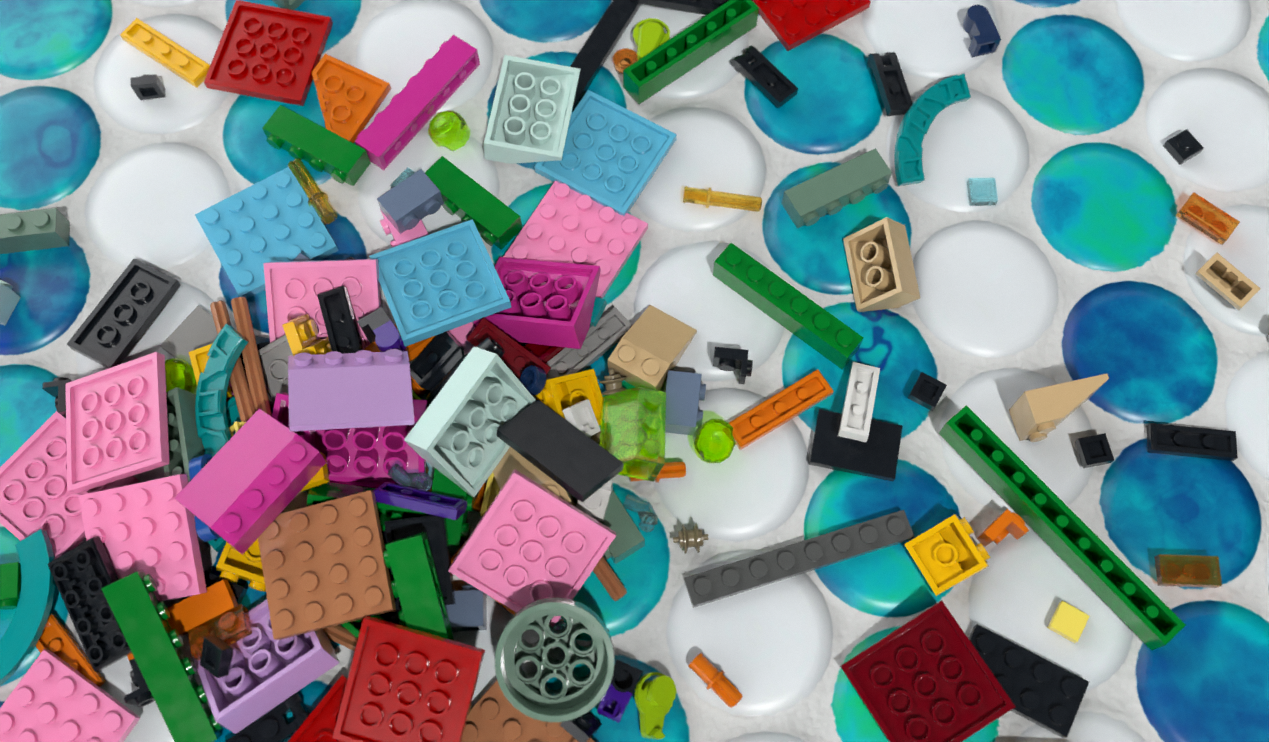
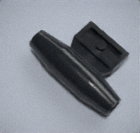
M449 331L438 334L410 364V375L421 388L430 391L425 399L427 400V408L468 355V353L464 355V348ZM487 337L476 346L477 348L495 353L500 358L505 353V350L490 337Z

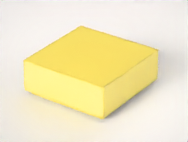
M1061 601L1047 628L1076 643L1090 616Z

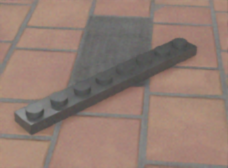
M901 510L685 577L684 582L692 607L695 608L909 541L915 536L905 511Z

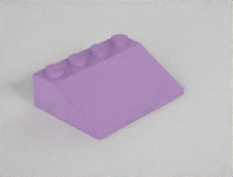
M389 349L386 352L361 350L356 353L343 354L332 351L318 355L298 353L294 356H288L289 431L414 425L408 351Z
M265 600L215 634L233 647L228 676L216 678L200 665L203 643L191 650L215 721L235 734L340 663L323 629L282 640H274L268 600Z

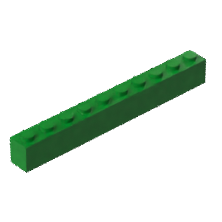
M967 405L945 423L939 432L945 441L1151 650L1165 646L1186 626Z

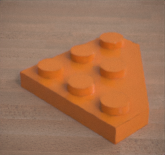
M326 53L312 71L326 129L354 143L359 133L365 128L390 92V83Z

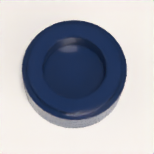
M530 365L522 372L520 382L531 395H537L545 386L546 373L544 369Z

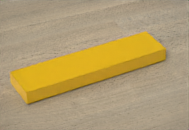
M136 18L120 34L124 41L197 88L205 80L210 67L208 63L140 19Z

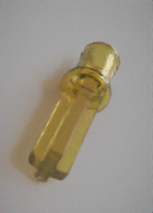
M296 158L290 161L288 167L308 196V205L313 206L323 224L334 222V218H337V213L327 201V194L321 192L300 159Z
M685 186L683 203L706 205V208H709V205L756 212H759L762 207V198L711 191L712 187H709V190Z

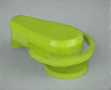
M648 18L640 21L635 26L633 39L638 46L637 59H641L670 40V30L663 21L656 18Z
M659 672L645 674L640 678L635 689V703L640 714L641 736L647 739H663L665 737L662 732L664 718L671 709L676 697L674 681L669 676ZM650 676H657L653 680L645 681Z

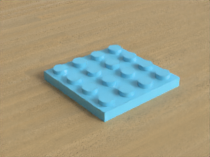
M588 90L571 114L562 160L537 162L534 169L537 174L553 182L557 181L567 184L572 190L582 195H588L593 201L605 207H611L616 213L625 216L675 143L677 134Z
M290 166L195 214L239 297H245L246 299L265 290L263 263L291 262L299 253L313 261H320L339 251Z
M473 219L369 256L370 259H378L379 283L405 347L511 308L510 299Z

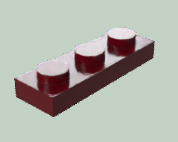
M484 317L467 338V341L475 347L487 337L495 340L505 350L501 360L519 380L524 369L530 365L544 369L546 375L551 370V367Z

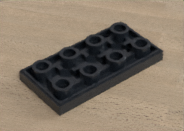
M540 400L535 401L497 429L498 438L581 502H584L623 470L624 463Z
M100 536L89 539L48 563L47 565L94 671L103 670L132 654L101 589L119 579Z

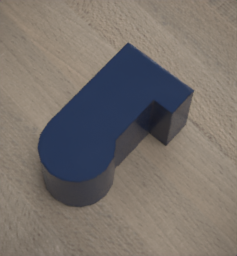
M982 5L971 6L962 24L963 29L970 34L972 40L968 49L971 57L995 53L1001 37L989 11Z

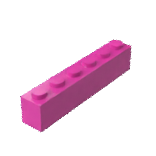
M454 34L448 41L441 44L439 51L424 63L423 68L415 76L408 80L407 85L399 94L393 96L390 104L375 116L374 121L367 129L359 133L355 143L366 150L370 162L382 170L387 168L480 65L477 49Z

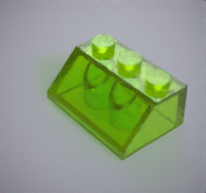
M636 387L603 397L600 446L624 463L623 470L617 475L654 482L665 464L666 392Z

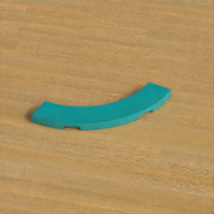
M965 74L943 79L931 86L912 103L900 124L895 143L894 164L898 186L917 184L925 180L922 165L923 148L921 147L924 135L927 134L931 123L943 109L971 98Z
M228 324L224 325L207 354L209 359L204 373H200L196 391L195 419L198 437L202 439L206 451L204 454H209L212 457L232 438L226 416L227 389L236 361L248 344V341Z
M40 529L15 544L21 565V591L13 619L0 640V686L17 671V667L26 655L33 651L42 635L51 611L55 585L53 584V576L47 564L54 560V554L46 530Z

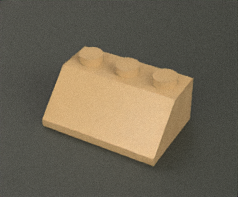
M886 217L843 238L857 311L865 312L899 308L920 299L905 225Z

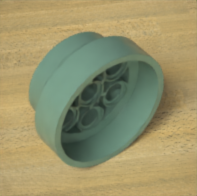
M545 598L530 603L519 610L504 628L495 653L496 677L504 696L521 713L545 722L568 721L590 711L605 695L614 671V647L605 623L589 607L567 598ZM554 616H562L566 619L567 626L564 629L557 630L551 626L550 620ZM529 629L535 630L539 634L540 639L535 643H529L524 639L523 633ZM580 633H587L592 637L593 641L590 645L583 647L577 644L575 638ZM552 647H560L564 650L565 656L560 660H554L549 656L548 650ZM531 660L537 665V670L534 673H526L522 670L521 663ZM578 664H585L590 668V673L587 676L580 677L574 673L573 668ZM556 677L562 681L563 686L558 690H551L548 688L546 681L549 678Z

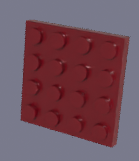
M943 601L938 602L840 666L889 742H962L1015 708L1011 699Z

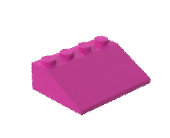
M499 257L495 269L510 299L511 308L484 318L516 342L581 349L590 328L601 272L600 266ZM483 318L473 321L475 328Z
M413 400L414 425L304 431V440L326 455L329 483L378 488L384 482H390L425 491L426 460L419 456L404 439L427 410V400Z
M258 409L174 499L243 555L322 466L326 464V461L321 453L293 431H289L288 427L261 409Z

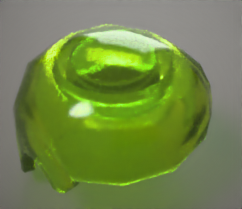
M448 110L438 112L429 123L428 134L436 146H444L450 151H455L463 147L469 140L470 128L458 112Z
M171 358L165 361L166 392L178 387L194 393L197 383L192 365L182 358Z
M710 419L700 424L692 438V445L697 457L708 464L721 463L729 458L734 449L733 447L736 445L732 433L733 427L723 419Z

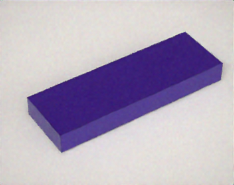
M384 482L373 490L376 502L452 520H457L467 509L468 501L390 482Z

